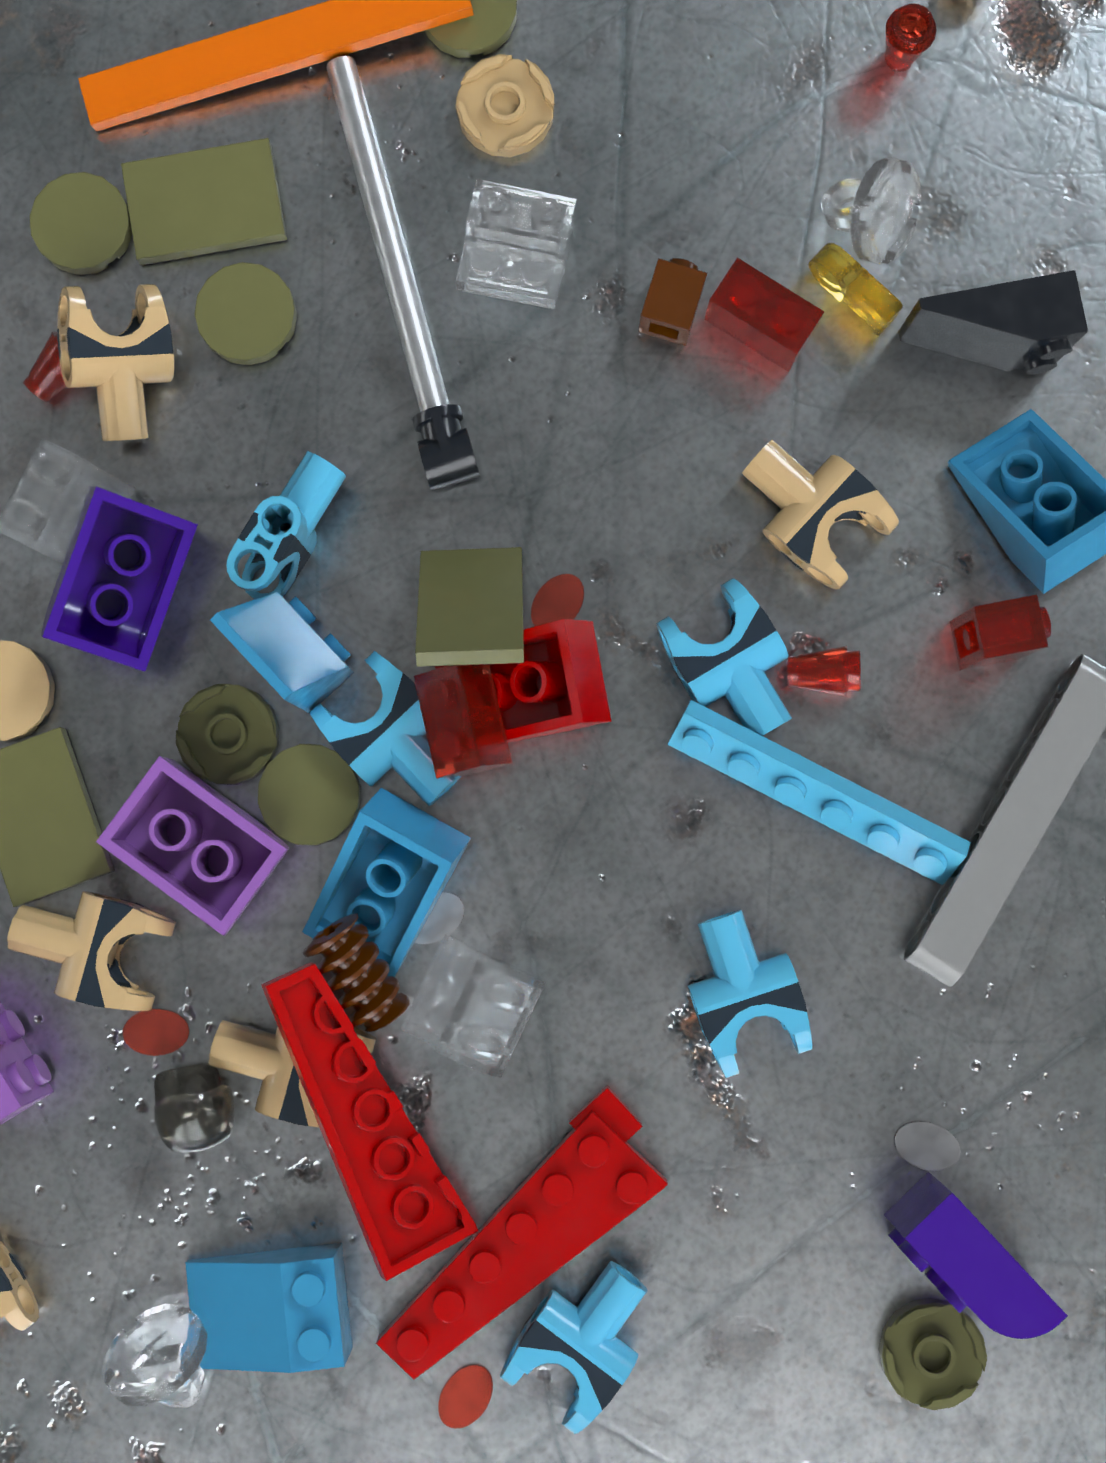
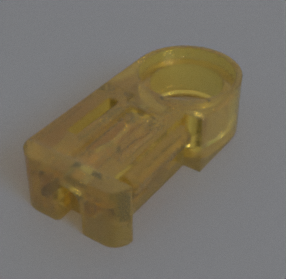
M827 243L808 263L815 279L839 302L843 301L874 329L873 333L878 336L897 318L903 308L900 300L844 249L834 243Z

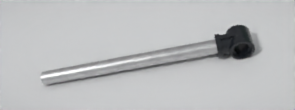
M350 56L336 57L328 62L326 68L420 413L416 414L412 421L415 431L421 433L422 440L417 441L430 489L432 491L479 478L480 474L467 428L462 429L460 422L463 420L461 407L456 404H449L355 59Z

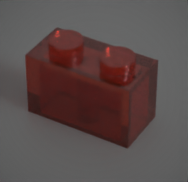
M737 257L710 298L704 320L789 372L816 331L824 311Z
M1037 594L974 606L949 621L960 671L1021 659L1047 648V638L1051 636L1050 617L1046 608L1040 607Z
M490 664L443 666L413 676L436 778L469 776L512 764Z

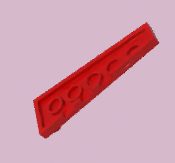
M309 962L261 984L380 1276L385 1281H388L478 1232L476 1223L447 1176L442 1174L429 1152V1147L421 1134L413 1127L402 1109L403 1105L384 1080L375 1065L376 1061L364 1042L355 1033L352 1022L316 964Z
M592 1110L575 1129L573 1128L478 1229V1232L461 1247L378 1336L376 1344L415 1380L657 1195L668 1185L667 1179Z

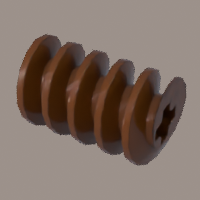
M358 913L333 922L320 931L304 949L303 955L305 957L318 954L323 956V959L316 966L321 974L332 971L334 976L327 984L332 992L340 989L344 991V994L338 1001L343 1009L353 1006L354 1011L348 1016L353 1026L363 1024L366 1032H372L386 1027L396 1020L408 1008L410 1000L405 994L398 993L400 984L397 978L387 976L390 971L387 961L376 959L379 955L377 944L372 941L365 942L369 936V931L366 926L355 924L358 919Z

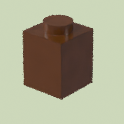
M658 258L640 316L638 332L686 346L702 296L707 273L698 270L697 265L685 259L672 258L670 261Z

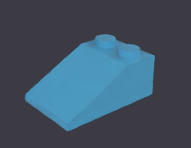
M1032 409L948 460V467L1009 559L1043 594L1106 554V479Z
M278 592L217 612L210 619L284 700L307 713L317 704L322 703L354 673L345 663L351 654L331 633L324 639L321 638L310 626L317 618L296 596L288 603Z
M380 788L359 811L302 932L314 938L333 922L350 914L358 913V919L355 924H362L369 931V936L365 942L372 941L377 944L379 955L376 959L387 961L390 970L387 976L395 977L450 880L471 838L387 790Z
M342 1242L190 1259L185 1262L196 1369L295 1373L345 1367L353 1346Z

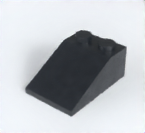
M1072 270L919 298L898 333L900 341L1005 371L1025 368L1026 374H1038L1057 367V362L1064 355L1072 352V347L1088 332L1076 271Z

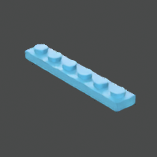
M693 700L689 702L667 744L941 885L949 879L967 857L971 842Z

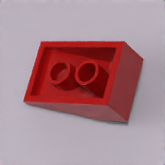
M561 619L524 629V663L435 666L443 714L446 716L444 720L450 753L568 732L612 722L593 621Z

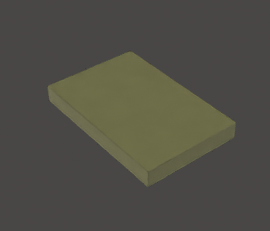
M269 138L121 163L136 260L140 265L287 240L272 145Z
M522 547L421 551L415 646L417 667L524 663Z
M59 727L1 748L0 870L13 907H20L115 872L109 852L96 842L102 832L66 728Z

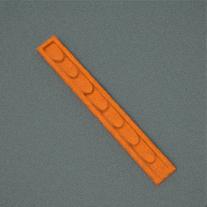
M329 0L80 77L78 80L90 125L98 132L336 57L474 16L470 0Z

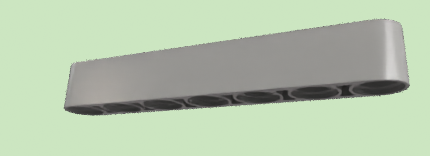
M1081 654L1068 668L968 841L971 843L967 857L942 885L906 948L904 960L949 987L953 986L967 969L1106 728V667Z

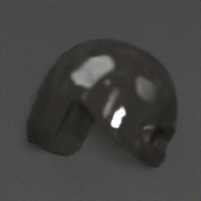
M208 1063L192 1064L165 1070L156 1075L154 1081V1120L161 1140L171 1151L180 1153L203 1151L221 1144L230 1137L235 1119L234 1097L231 1087L229 1085H222L220 1074L216 1067L210 1066Z

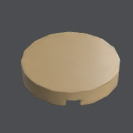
M498 54L480 60L465 73L456 97V114L462 133L475 148L491 156L513 157L531 151L545 139L553 124L555 98L549 78L535 63L525 59V62L520 59H513L512 55Z
M0 640V741L12 742L31 735L39 728L38 725L43 721L44 717L49 715L54 705L55 683L49 666L35 651L14 641Z

